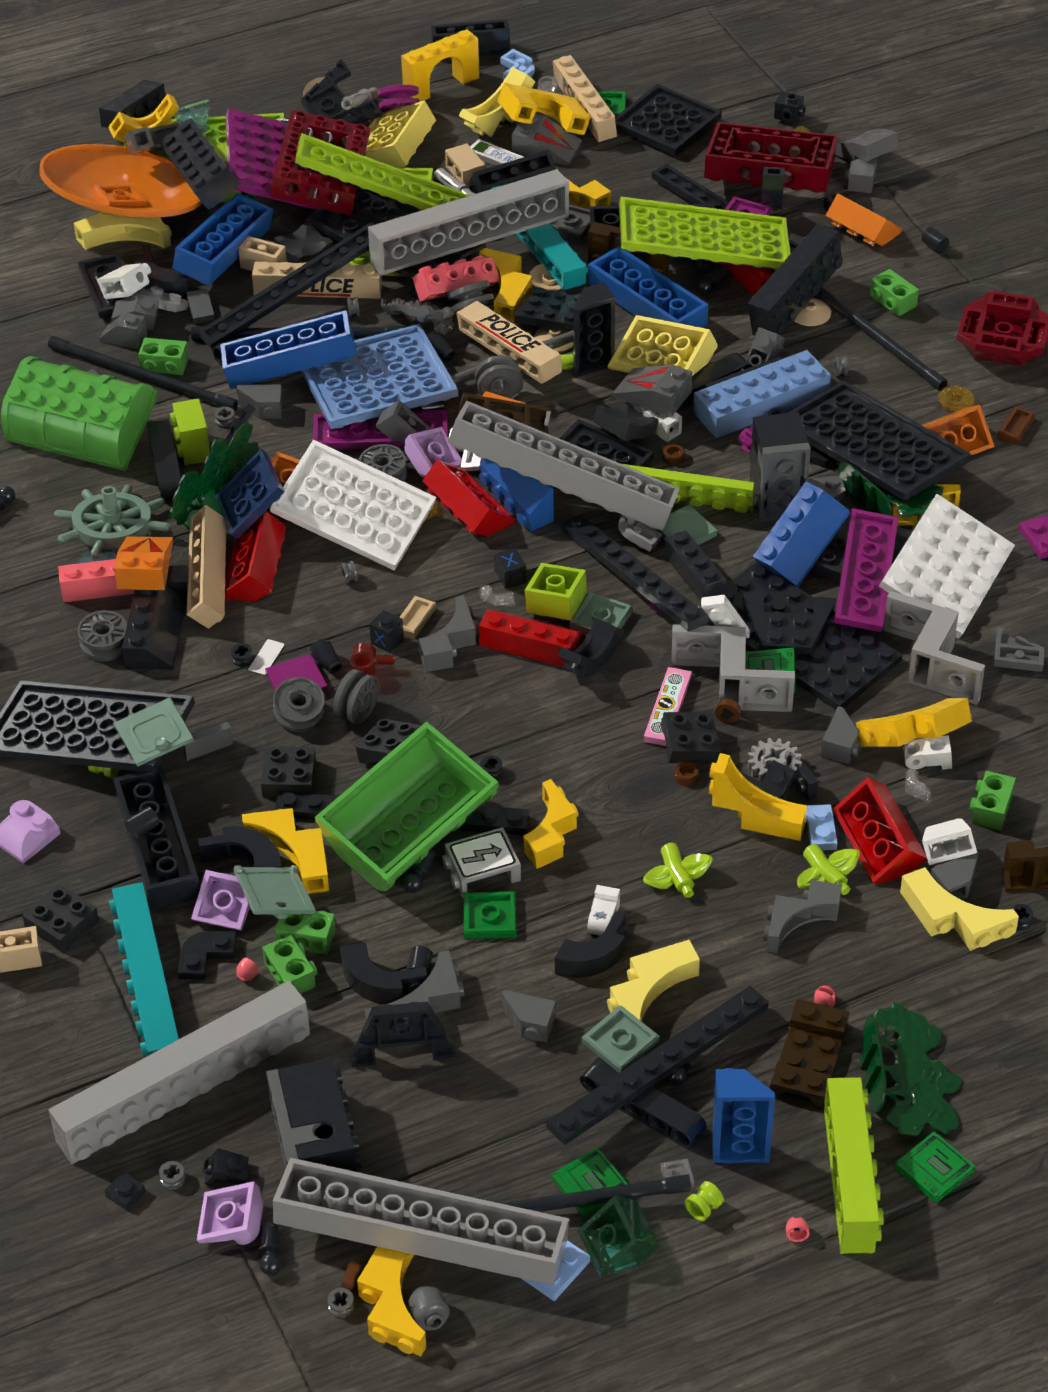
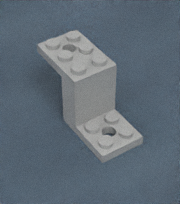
M890 591L886 600L883 631L916 641L911 652L908 683L953 698H968L969 703L977 705L981 697L985 665L950 654L955 643L959 612ZM955 676L960 677L962 680L956 679Z
M673 625L671 665L720 667L719 702L723 699L733 700L739 704L741 710L792 712L795 671L745 669L746 627L700 626L688 632L681 625ZM698 644L701 647H692L691 645ZM771 689L773 692H765L764 690Z

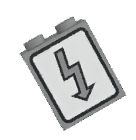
M503 827L445 844V855H442V861L445 869L451 871L452 885L454 889H459L462 898L463 893H467V883L503 872L507 873L511 883L521 881V864Z

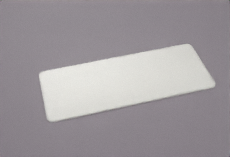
M268 639L248 670L265 675V668L273 664L284 643Z

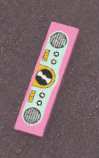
M668 667L644 734V742L666 746L665 737L660 725L664 712H680L691 680L692 671Z

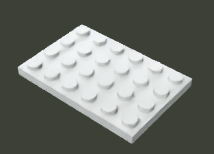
M313 440L283 487L285 492L279 500L271 505L270 512L395 570L435 504L436 497Z
M936 494L879 587L888 593L894 591L959 612L955 636L959 639L1015 545Z

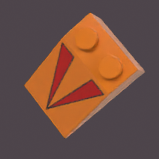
M126 536L117 552L114 566L117 589L165 590L174 541L173 537Z

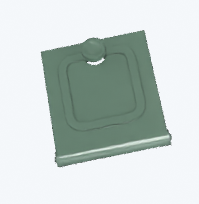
M170 697L113 723V728L118 731L137 767L194 741Z
M291 865V867L234 866V874L239 881L253 914H273L278 919H285L288 914H315V908L298 875L297 865ZM278 904L285 905V907H278Z

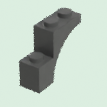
M179 123L156 128H148L146 126L129 131L125 135L130 154L134 155L144 151L154 152L163 149L160 143L166 135L173 133L179 128Z
M464 595L455 597L454 616L442 630L419 639L420 657L425 672L453 667V657L457 656V648L476 645V635L479 634V627L477 621L472 620L473 609L471 604L467 605Z
M811 880L809 890L804 889L803 899L776 895L774 905H769L767 920L771 921L770 925H765L763 941H768L767 952L778 953L784 938L799 926L821 920L837 921L842 884Z

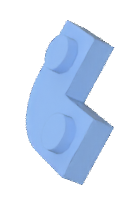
M512 49L500 57V64L509 68L503 73V80H505L512 67L530 77L534 75L535 67L532 63V58Z

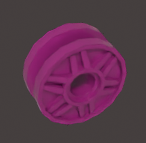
M393 85L380 88L377 91L379 98L387 99L379 102V109L381 111H389L420 102L417 98H411L419 94V87L415 85Z

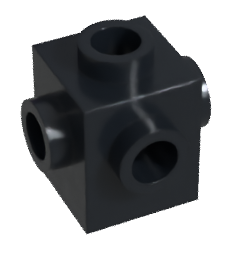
M781 91L775 101L774 119L797 124L800 117L805 115L806 105H804V96Z

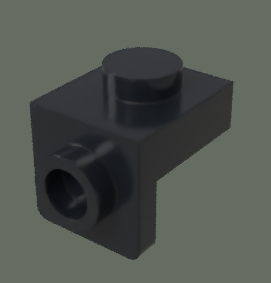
M218 1148L204 1161L202 1169L203 1173H205L204 1184L210 1186L216 1179L236 1185L245 1184L247 1181L249 1157Z

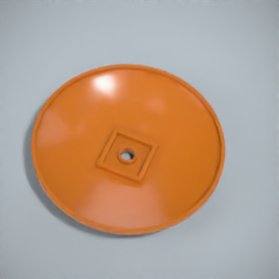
M82 144L51 151L43 157L40 163L39 173L41 179L51 190L76 204L99 213L124 218L151 219L181 215L196 209L202 204L172 160L151 152L144 151L131 155L128 147Z

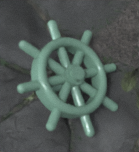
M129 484L125 485L121 492H116L115 487L106 486L102 488L101 494L93 495L88 489H84L81 494L85 500L79 503L74 511L56 510L54 512V516L57 519L72 520L73 525L72 531L58 536V542L63 544L78 538L82 543L93 547L91 556L97 558L102 549H119L126 536L145 537L150 530L166 532L170 529L168 523L151 521V511L163 507L165 500L158 498L146 503L143 499L131 494L132 486ZM140 516V519H133V517ZM83 522H89L90 524L84 525Z

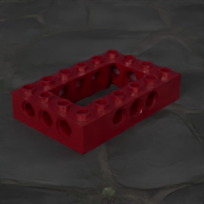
M291 110L273 175L270 197L351 215L358 186L349 182H342L329 175H319L307 170H298L299 164L295 163L298 143L303 133L365 156L371 128L362 124L348 123L340 119L326 118L323 115L305 113L301 110Z
M718 122L705 155L704 178H708L711 181L726 180L734 184L743 182L750 183L753 186L763 185L764 167L785 168V171L791 173L790 176L784 174V187L795 191L804 189L811 190L814 193L826 192L836 159L838 135ZM755 141L759 143V146H754L751 142ZM771 144H777L779 148H774ZM791 146H797L800 150H793ZM742 167H748L751 171H745Z

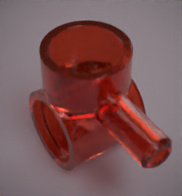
M369 643L356 644L353 647L350 658L351 670H360L365 676L372 675L376 677L375 665L395 664L394 655H376V648Z

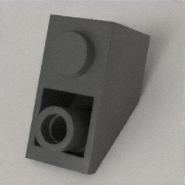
M759 327L746 360L752 366H756L779 357L786 338Z
M978 853L956 858L946 863H940L931 869V876L943 889L958 899L968 898L976 871Z

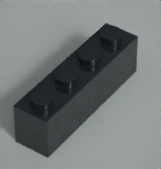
M507 19L431 25V43L468 29L478 38L479 53L510 50V29Z
M144 79L99 108L101 127L109 128V125L119 112L132 118H141L157 108L166 96L164 83Z
M546 150L473 172L470 182L474 193L478 194L491 190L493 187L556 170L550 150Z
M687 531L678 532L665 538L668 561L700 601L703 597L725 595L728 599L726 578Z

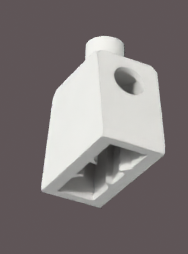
M146 263L125 265L98 278L97 281L105 299L129 297L149 284L147 276L151 274V269Z
M955 819L925 828L922 841L929 865L977 853L971 828L962 819Z

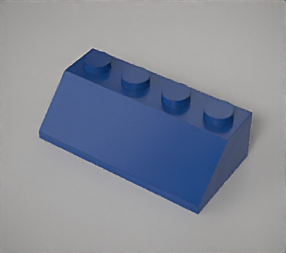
M483 459L480 463L481 474L479 475L482 485L487 486L492 491L494 497L505 505L508 512H512L521 525H524L532 532L554 521L553 487L551 485H544L535 478L522 476L513 469L500 467L496 462Z
M805 481L753 555V558L759 565H763L767 570L799 587L851 512L827 492Z
M716 1069L712 1126L713 1163H770L775 1092L745 1069Z

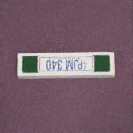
M480 139L470 146L472 150L476 151L480 160L494 166L523 158L521 155Z

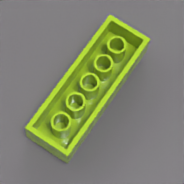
M861 1077L827 1078L824 1116L840 1254L875 1253L876 1241H881L880 1225H883L884 1222L883 1209L878 1208L877 1202L880 1201V1185L875 1183L874 1176H877V1161L872 1159L871 1152H874L873 1135H869L868 1129H871V1114L866 1112L865 1105H868L867 1088L862 1089Z

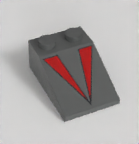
M536 113L531 124L519 122L512 133L513 153L526 157L550 150L554 163L565 166L570 165L582 145L580 138L570 132H566L563 127L546 116Z
M675 365L633 368L612 393V397L671 418L692 392V371Z

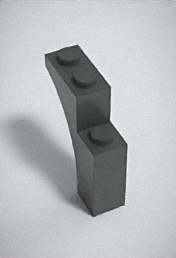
M449 950L439 952L437 962L429 977L412 993L389 1003V1005L428 1002L436 1015L437 1012L461 1008L460 997L464 996L462 980L457 981L456 976H459L457 960L451 959ZM372 1008L364 1009L365 1022Z

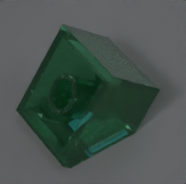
M616 1195L577 1230L599 1277H605L640 1265L660 1247L638 1202Z

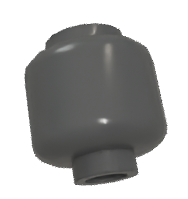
M420 1287L412 1293L408 1300L407 1308L410 1315L423 1330H436L449 1317L450 1308L442 1292L436 1287Z

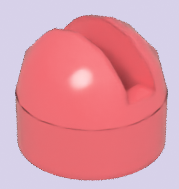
M243 958L236 969L237 976L242 981H251L260 972L259 967L248 958Z
M821 986L815 991L814 1003L830 1007L835 1005L836 995L833 988Z
M802 1217L790 1218L786 1224L787 1238L793 1242L806 1240L810 1234L806 1220Z

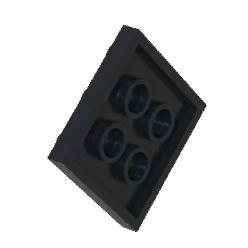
M541 287L531 288L515 313L514 323L570 332L573 330V307L580 294H567L564 291H545Z

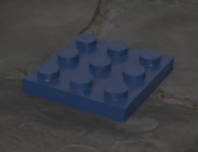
M260 449L215 495V498L230 534L238 539L249 530L250 526L259 517L264 515L266 510L275 501L279 500L285 491L268 454Z

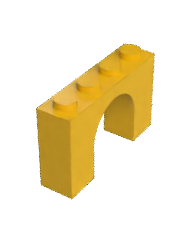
M467 29L401 55L403 85L419 87V94L411 98H417L420 102L430 98L431 72L441 60L452 57V75L459 82L466 84L478 79V38Z
M504 83L498 98L500 105L512 120L531 124L535 112H540L557 120L566 132L584 135L591 118L574 97Z

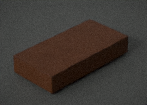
M1014 406L998 431L997 438L1018 445L1035 419V413Z

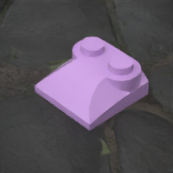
M442 427L410 434L405 439V453L422 478L426 476L437 459L457 467L461 466L462 458L454 446L447 443L449 438Z
M20 800L10 807V815L0 823V848L24 864L60 835V828L44 810L28 800Z
M206 870L191 919L242 931L250 905L237 877Z
M249 1182L205 1192L197 1241L199 1243L235 1240L240 1245L252 1242L259 1234L263 1211L260 1187L255 1182Z

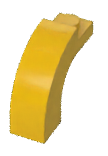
M167 93L157 109L146 117L132 118L119 112L109 125V130L114 139L127 144L125 135L129 131L146 126L148 128H156L173 124L171 118L176 115L179 106L174 96Z

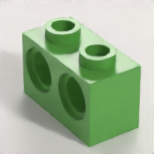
M891 269L871 279L869 296L898 317L917 307L919 289Z
M144 338L138 353L140 367L157 373L183 375L189 359L187 341Z
M986 771L983 780L978 779L975 794L978 796L977 798H972L969 812L973 813L972 824L1002 831L1013 796L1016 778Z
M315 911V914H288L287 918L278 920L275 929L276 941L292 935L295 942H300L305 951L328 955L336 931L334 914L325 911Z
M292 935L262 947L264 964L278 986L290 981L300 994L316 988L315 976L318 975L316 966L313 961L308 962L302 944L300 942L296 943Z

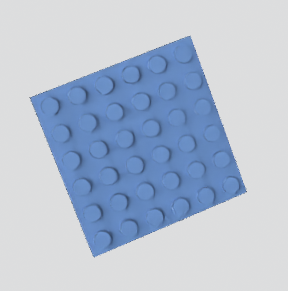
M420 324L355 340L356 356L301 371L330 429L342 428L345 425L356 422L361 423L368 419L380 417L382 411L398 400L411 409L459 396L458 388Z

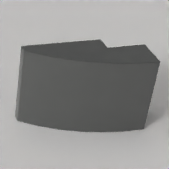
M888 129L867 131L837 144L836 155L851 162L859 158L869 161L899 148L898 132Z

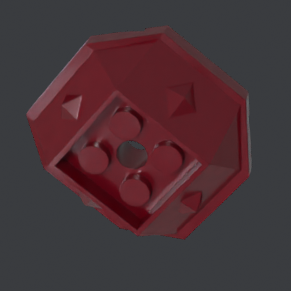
M991 290L984 294L983 298L977 299L965 306L956 340L965 346L974 359L1023 366L1034 357L1043 355L1048 338V316L1038 307L1039 304L1034 297Z

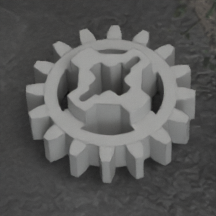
M768 738L767 743L760 740L758 741V747L752 746L751 752H748L747 769L751 770L752 777L759 776L758 780L762 782L773 760L796 771L797 767L802 765V755L798 753L797 747L790 748L791 742L789 741L782 744L780 738L776 742Z

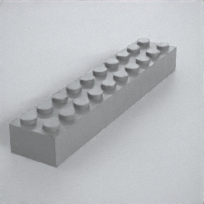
M556 169L368 227L370 263L380 275H384L569 217V181Z
M469 401L465 402L457 416L447 442L459 450H467L479 458L496 462L500 467H508L517 471L522 476H530L539 480L544 485H552L566 494H574L588 503H596L603 506L607 511H615L624 515L629 520L642 522L651 529L663 531L680 489Z
M287 981L48 1109L56 1143L71 1164L84 1160L97 1150L112 1145L119 1138L137 1131L141 1126L161 1118L165 1113L174 1108L185 1105L196 1096L209 1092L218 1084L231 1080L242 1071L255 1067L264 1059L280 1053L283 1049L296 1042L302 1041L310 1035L305 999L293 984Z
M294 1158L289 1159L273 1199L274 1224L553 1286L568 1240L569 1218Z

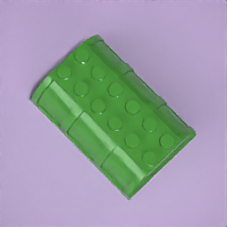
M28 356L20 362L2 402L1 425L4 433L3 437L6 441L126 471L159 394L157 390H154L152 386L147 384H134L119 380L115 376L107 374L98 375L79 370L75 366L57 365L45 362L38 357Z
M426 721L315 817V821L336 854L375 889L385 892L414 863L417 864L428 855L429 850L448 833L457 830L463 825L466 818L481 804L490 801L497 794L499 783Z

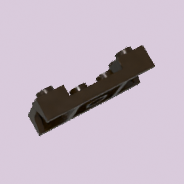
M593 222L588 231V264L614 248L621 247L620 227ZM628 251L670 279L673 270L669 269V255Z
M467 393L462 395L459 413L465 402L469 401L548 434L551 408Z
M1016 841L1006 844L1001 874L1005 892L1048 889V847L1035 849L1033 841Z
M796 1000L787 1037L770 1083V1089L775 1092V1097L784 1092L806 1096L818 1109L823 1110L827 1078H833L848 1027L850 1011L805 1000Z

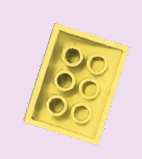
M425 100L382 112L381 117L374 118L369 125L371 130L365 157L393 167H405L408 165L410 158L416 153V149L424 141V137L431 131V127L436 121Z
M636 315L607 367L612 370L630 373L633 368L675 365L692 371L693 376L709 363L718 344L710 329Z

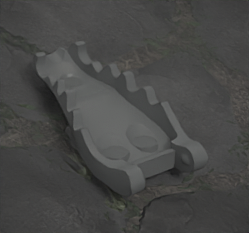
M397 298L386 304V299L381 300V307L388 315L397 316L403 313L411 321L418 320L423 322L430 320L433 323H440L445 319L452 318L455 312L452 307L441 309L436 304L431 306L430 302L422 304L420 300H416V303L412 300L405 303V300Z

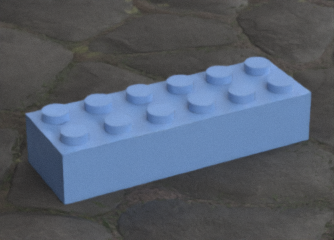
M808 350L694 392L693 413L715 438H719L752 425L753 417L768 415L769 411L773 408H782L786 411L797 408L830 388L831 374Z

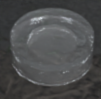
M551 76L540 78L538 80V90L555 92L557 90V80Z

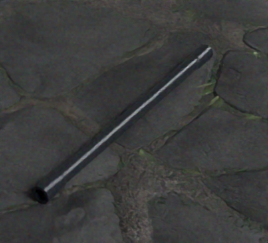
M822 286L817 294L818 297L923 376L936 389L941 391L947 386V379L935 370L930 369Z
M406 326L352 327L354 338H366L402 329ZM191 327V339L202 340L198 331L204 327ZM282 327L245 328L231 338H246Z
M56 336L49 338L48 347L51 349L69 353L199 398L220 408L230 407L235 412L238 407V400L232 397L199 388L84 348Z
M686 1174L655 1181L500 1204L543 1212L659 1194L669 1195L690 1192L692 1190L690 1176Z

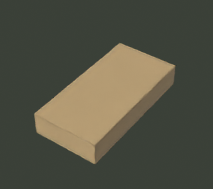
M414 596L400 616L403 619L404 636L412 639L416 638L436 610L435 602Z

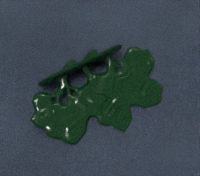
M247 421L244 422L235 431L229 445L226 444L224 438L214 439L211 453L205 459V469L202 474L191 471L182 475L172 499L173 507L169 511V519H175L177 525L181 526L183 524L185 527L190 528V517L204 505L222 515L215 495L259 451L258 442H248L252 434V424H249Z
M837 462L839 465V477L842 479L846 491L852 496V502L856 505L862 504L865 507V511L892 516L890 504L892 503L898 505L897 511L902 517H911L917 514L923 516L936 494L941 496L943 493V487L933 484L907 501L892 500V498L897 496H891L890 492L886 496L877 488L880 486L868 480L851 464ZM901 503H907L906 506H902V505H900V504H901Z
M893 1002L889 1009L879 1008L874 1012V1016L869 1015L866 1018L862 1033L863 1053L859 1059L860 1069L866 1070V1076L862 1082L863 1089L867 1088L873 1112H879L883 1108L886 1095L894 1101L893 1107L888 1111L886 1119L898 1128L900 1134L919 1135L926 1123H929L934 1129L948 1134L952 1129H956L959 1126V1120L955 1108L949 1105L942 1096L945 1093H956L963 1080L956 1074L949 1073L947 1067L941 1061L930 1060L927 1057L926 1053L939 1045L943 1035L942 1030L935 1024L928 1022L926 1017L918 1011H910L905 1005ZM878 1024L885 1029L881 1036L879 1035ZM891 1025L893 1029L887 1030V1026ZM895 1032L899 1033V1039L892 1042L887 1041V1039H890L888 1035ZM890 1045H896L898 1049L895 1050ZM881 1046L888 1047L894 1053L895 1061L893 1064H884ZM885 1070L890 1073V1076L895 1081V1086L887 1088ZM896 1095H901L905 1099L899 1100L897 1099Z

